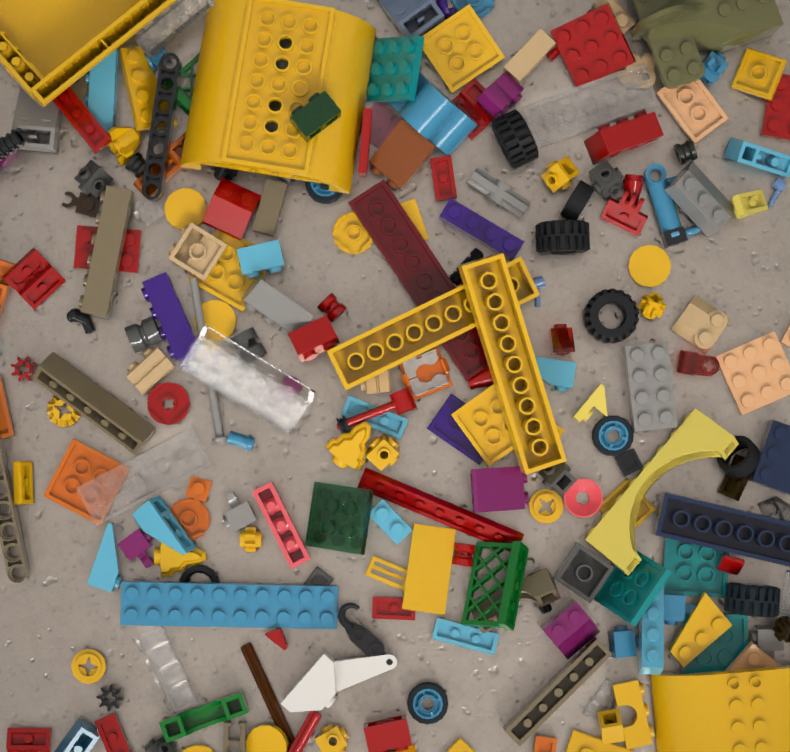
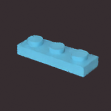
M349 395L341 416L350 418L377 406ZM386 412L366 420V422L371 424L373 429L401 439L408 419L391 412Z
M437 617L432 639L494 655L500 634L491 631L482 634L479 628L464 626L461 623Z

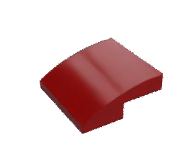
M476 78L452 100L478 124L468 135L471 141L495 119L477 101V98L485 88Z
M34 247L2 276L34 310L65 282V279Z
M8 728L7 752H51V728Z

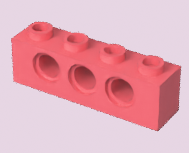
M270 482L252 491L290 568L292 569L310 560L311 556L274 483Z

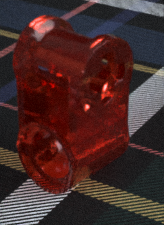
M681 350L676 372L707 377L716 374L720 365L719 361L713 356ZM708 361H711V365L714 366V369H711L708 372L707 368L704 367V364L708 363Z

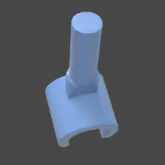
M778 177L772 184L776 191L768 203L770 207H773L778 195L786 187V182L781 177Z
M542 276L533 278V282L540 294L539 288L546 287L544 278ZM540 296L535 298V307H540Z

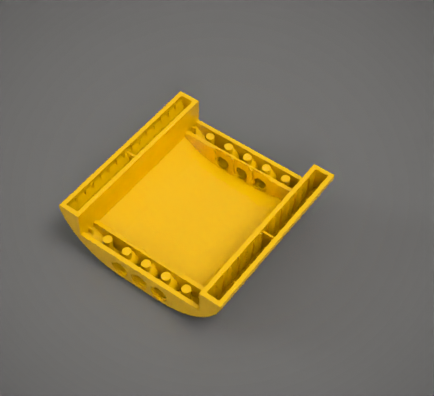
M0 0V64L35 102L45 107L176 0Z
M790 665L674 675L672 672H663L661 675H650L657 752H790Z

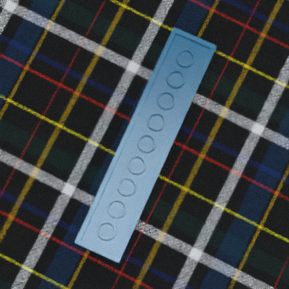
M163 581L121 582L120 625L337 629L338 585Z

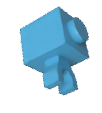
M717 51L708 53L702 61L705 73L700 80L709 87L712 86L729 65L725 61L726 57Z
M664 594L665 624L678 625V621L684 622L685 613H691L697 604H685V595Z
M624 625L615 626V630L608 631L609 648L612 653L610 657L637 656L636 647H639V637H635V630L627 629V626Z

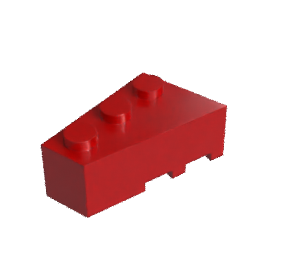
M646 111L634 115V119L628 120V117L616 121L614 126L610 127L608 123L598 127V132L586 139L584 144L594 165L604 158L615 157L618 153L633 150L654 142L664 136L655 112L647 114Z

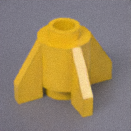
M130 126L112 127L107 131L112 142L106 146L110 147L116 155L120 166L129 161L132 154L141 144L140 132Z

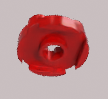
M170 382L155 386L150 391L147 399V408L150 416L156 422L166 425L181 422L187 416L191 405L186 390L182 386ZM172 398L174 400L172 403L174 407L172 409L169 407L165 409L163 407L165 405L164 399L170 400Z

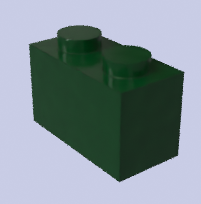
M326 91L321 94L315 93L309 98L308 104L304 107L298 106L291 113L290 123L306 143L341 117L340 108Z

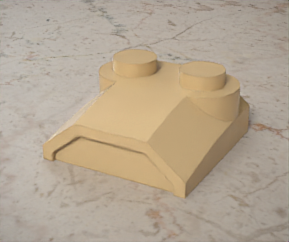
M694 295L689 305L670 330L704 354H707L726 328L730 318L724 312L717 310L706 301Z

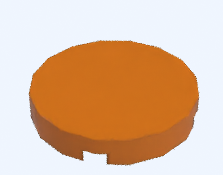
M185 498L175 502L171 507L170 511L191 540L198 539L208 530L211 521L210 512L200 500Z

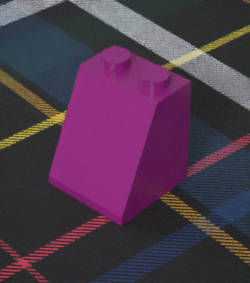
M519 466L470 469L474 513L525 509V505L529 504L528 492H524V483H527V475L521 472Z
M573 599L540 626L567 660L600 633L591 618Z

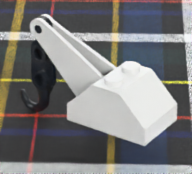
M346 603L341 606L338 611V620L345 628L350 640L367 656L335 660L324 651L282 700L281 705L289 712L322 710L324 707L329 708L336 700V692L396 667L397 658L393 654L385 653L384 644L363 625L351 622L346 618L345 612L349 608L359 610L360 607L357 604Z

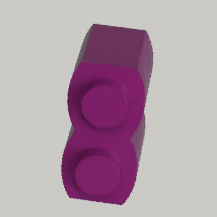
M506 71L482 92L477 101L495 118L499 114L501 116L506 114L511 108V103L515 105L523 97L521 92L524 88Z

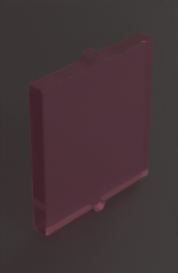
M374 103L371 107L372 126L370 143L379 149L401 119L393 113V109H388L382 103ZM361 122L360 134L362 133V122Z

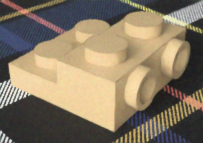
M191 222L189 226L185 225L179 236H181L179 242L171 246L168 252L170 255L168 259L206 282L228 245Z

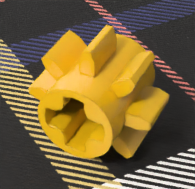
M650 293L648 296L646 294L643 295L638 308L642 309L641 314L645 318L655 319L656 316L661 318L667 305L663 303L661 295Z
M245 527V531H240V547H245V552H256V547H262V531H256V527Z

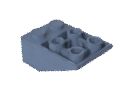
M377 0L402 36H423L444 21L445 15L434 0Z

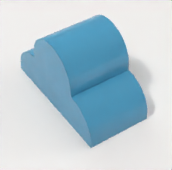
M420 71L415 101L389 102L415 130L448 156L452 155L478 125Z

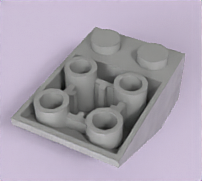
M21 86L12 129L17 130L25 141V145L23 147L19 146L18 150L57 153L61 118L60 109L53 101L45 107L40 106Z

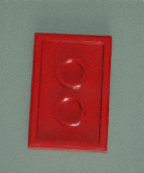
M364 108L358 177H366L368 171L372 126L371 108Z

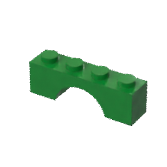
M243 690L165 718L159 724L165 741L168 743L205 727L247 714L250 709Z

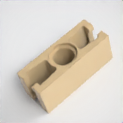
M540 28L504 66L503 71H507L520 84L554 48L556 42Z

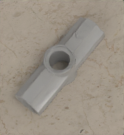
M476 168L467 182L474 189L484 194L485 198L499 207H504L519 218L522 217L531 203L512 191L508 184L499 179H494L479 168Z

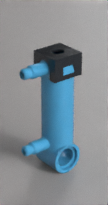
M656 163L650 165L644 171L643 181L647 185L662 232L661 239L666 249L687 242L688 236L701 232V229L698 226L684 228L681 225L674 200L664 191L677 176L666 178V169L661 164ZM650 171H657L660 175L659 180H652L650 178Z

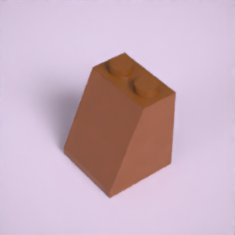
M401 119L369 160L370 170L378 177L382 174L388 179L386 183L392 189L396 190L398 188L402 191L434 154L435 146L406 121Z

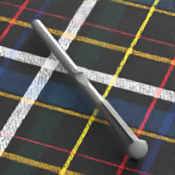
M194 277L189 278L215 429L216 438H212V441L216 445H224L227 442L228 436H224L198 278Z

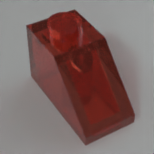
M555 324L554 328L549 329L550 355H569L575 352L572 327L567 328V324Z

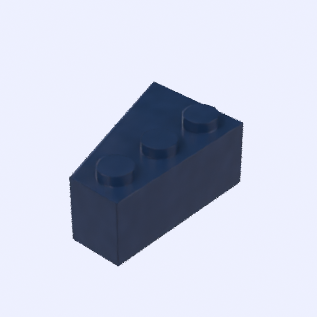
M769 420L759 448V464L751 473L748 481L790 495V425Z

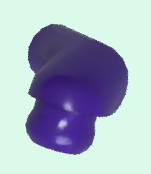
M436 0L437 6L445 15L444 19H448L457 13L455 7L448 8L447 0Z

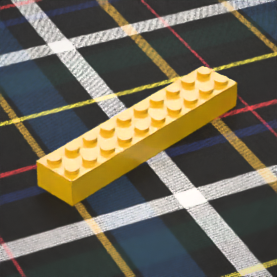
M496 253L459 265L460 276L521 472L527 475L566 462L565 453L504 254Z
M520 256L508 262L507 267L519 306L540 296L522 257ZM464 285L326 351L344 391L475 328L476 324Z

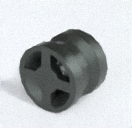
M691 139L686 140L684 144L674 145L676 157L681 165L685 164L687 160L698 159Z
M137 152L128 161L125 168L128 171L134 172L135 177L139 178L144 174L146 160L142 158V154Z

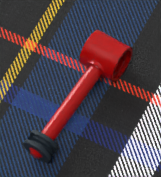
M408 387L390 394L391 402L345 419V416H342V419L341 417L340 419L336 418L338 422L337 428L343 434L346 430L350 432L349 427L395 409L397 415L417 408L410 388Z

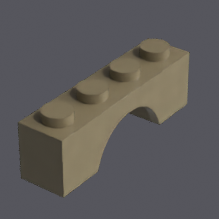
M547 568L538 570L523 579L519 601L530 600L543 607L561 599L554 579ZM498 589L491 595L495 602L502 597V590ZM486 599L479 607L485 612L493 604L489 599ZM477 608L472 611L474 620L481 615ZM495 609L487 616L489 621L497 622L498 611ZM478 627L482 634L494 629L492 627Z

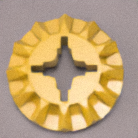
M53 396L48 402L47 407L50 421L60 427H68L76 423L81 414L67 405V409L72 414L64 413L61 416V411L56 406H64L66 403L57 396Z
M542 489L531 497L529 511L536 521L552 523L561 516L563 501L555 491ZM540 499L544 502L553 500L549 506L553 512L552 514L547 510L539 513L542 507Z
M92 649L78 652L71 664L74 677L86 684L97 682L105 673V658L100 652ZM90 657L91 664L98 666V668L91 669L88 675L87 668L80 665L86 664Z

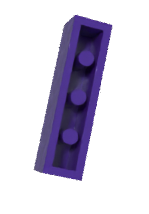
M452 198L449 199L439 216L441 221L495 253H503L505 259L509 261L514 260L524 243L523 240Z
M164 272L143 281L144 288H141L145 300L150 299L153 306L149 308L154 320L158 319L161 327L158 330L162 339L167 338L170 346L166 348L171 359L175 358L179 362L200 353V346L169 275Z

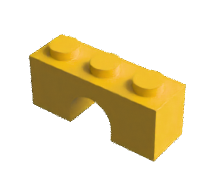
M636 678L611 683L615 705L617 707L629 705L635 711L632 722L623 725L626 749L653 744L651 738H654L655 734L652 724L648 725L647 721L650 712L647 703L643 704L642 695H645L643 683H639Z

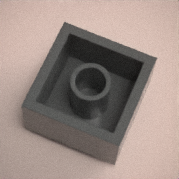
M576 542L553 578L591 603L615 567Z

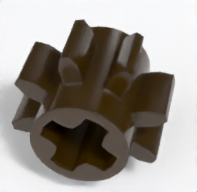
M782 616L774 623V636L779 642L784 640L786 643H790V618Z

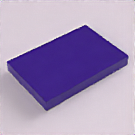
M450 394L427 429L480 465L483 458L451 415L466 403Z

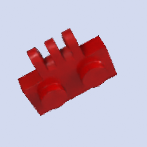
M625 190L620 202L610 197L600 218L638 236L648 218V215L639 212L645 199L640 198L638 204H635L634 201L637 195L633 194L629 201L627 200L629 196V191Z

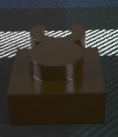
M65 192V195L70 196L72 201L69 204L62 203L63 207L67 209L76 207V214L96 218L101 205L99 196L96 198L91 194L87 196L85 193L80 192L78 198L72 192Z

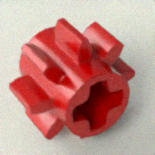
M28 356L25 358V361L17 357L18 362L11 364L15 368V372L11 375H18L19 382H22L24 378L31 382L30 376L35 374L34 367L37 363H30V357ZM26 365L29 368L28 373H23L20 367Z

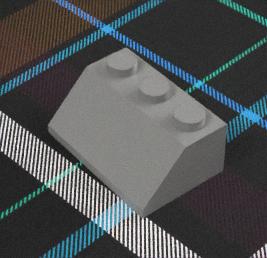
M693 161L664 189L706 236L718 232L733 215L734 206Z
M255 278L241 298L245 302L244 307L253 313L256 310L263 314L261 318L270 325L273 322L279 325V331L288 336V333L308 324L314 317V315L262 279Z

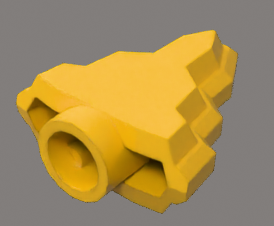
M364 421L354 426L350 432H344L338 438L332 437L325 447L333 454L331 459L337 466L343 469L350 466L361 470L365 463L364 455L367 451L365 443L370 438L371 424Z
M162 542L160 547L154 548V565H160L161 578L172 577L175 572H181L187 566H194L206 560V552L197 547L184 555Z

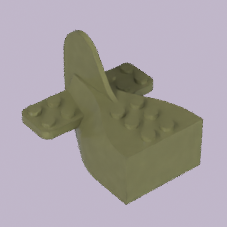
M632 0L640 21L631 32L632 39H644V41H647L662 83L668 89H675L703 77L705 68L698 51L724 52L772 36L784 24L775 0Z

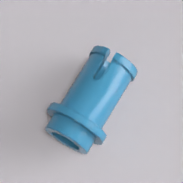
M230 431L227 439V444L245 448V451H252L255 443V438L252 435L246 436Z

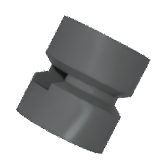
M153 316L141 320L140 326L132 324L125 327L126 335L135 353L144 350L148 343L153 346L163 342Z
M253 327L229 340L234 351H239L238 358L243 367L267 355L263 344L257 342L259 337Z

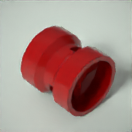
M333 293L329 294L317 306L321 312L327 314L331 322H334L347 309L343 303L337 301V297Z
M455 542V556L452 557V564L472 567V553L475 552L476 545Z

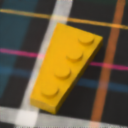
M141 46L120 48L118 53L136 131L150 130L157 79ZM167 101L162 102L160 105L161 111H167L170 108ZM176 118L174 119L173 128L179 125ZM161 122L157 126V129L167 128L165 122Z

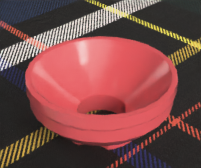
M577 479L564 494V504L567 510L577 517L585 518L594 515L599 511L603 503L601 488L590 479ZM579 492H586L588 494L589 500L586 504L581 505L576 501V495Z

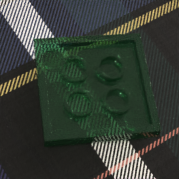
M314 482L305 546L364 555L374 490Z

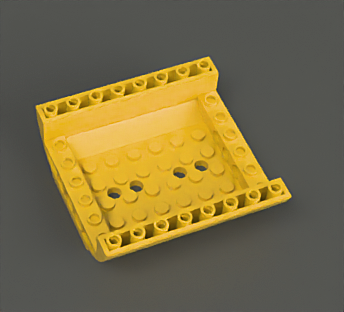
M289 0L210 1L206 13L180 167L201 170L202 164L328 184L329 191L350 194L376 29L366 21L332 7ZM282 39H289L292 45L284 49L279 43ZM281 59L286 60L288 67L286 69H279L276 66V62ZM326 91L340 108L341 117L306 143L290 123L291 113L298 106L304 107L308 104L309 98L315 93L321 94ZM272 101H278L281 104V109L272 111L269 108V104ZM275 122L278 125V129L275 132H269L265 128L266 124Z

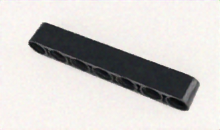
M171 52L164 54L160 60L142 183L143 196L152 202L159 201L164 194L182 70L181 60L176 54ZM175 59L176 66L172 69L166 68L167 61ZM172 80L173 87L169 90H164V82ZM164 101L170 102V108L167 111L160 110V105ZM165 122L167 129L162 133L157 132L158 124ZM160 143L163 144V152L160 154H155V145ZM154 165L161 166V171L158 175L151 174V168ZM151 186H157V194L150 197L148 189Z

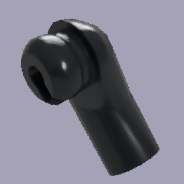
M78 308L71 309L67 313L68 321L81 323L86 334L96 331L89 314L82 313Z

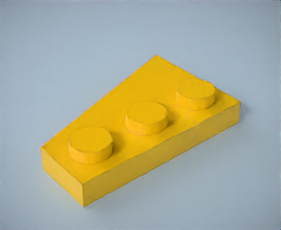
M705 592L701 594L695 609H692L689 614L690 617L668 649L683 668L732 626Z

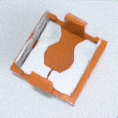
M438 346L399 365L403 374L400 376L405 388H410L414 401L453 385L448 374L450 370L446 358H442Z

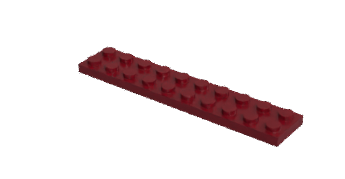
M384 179L348 202V205L416 307L456 288ZM476 327L441 344L465 381L488 367Z

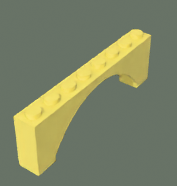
M695 408L685 416L682 425L671 433L670 439L666 444L658 448L655 457L644 465L640 475L629 483V488L624 494L617 497L613 507L602 515L601 521L597 526L590 529L585 540L591 547L629 576L642 560L636 548L635 523L640 504L650 487L666 472L685 462L709 457H721L726 460L739 445L738 441L732 434Z

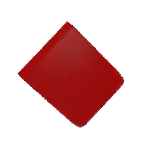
M722 554L720 555L717 570L738 575L745 561L744 559Z
M282 628L265 633V636L283 650L288 648Z

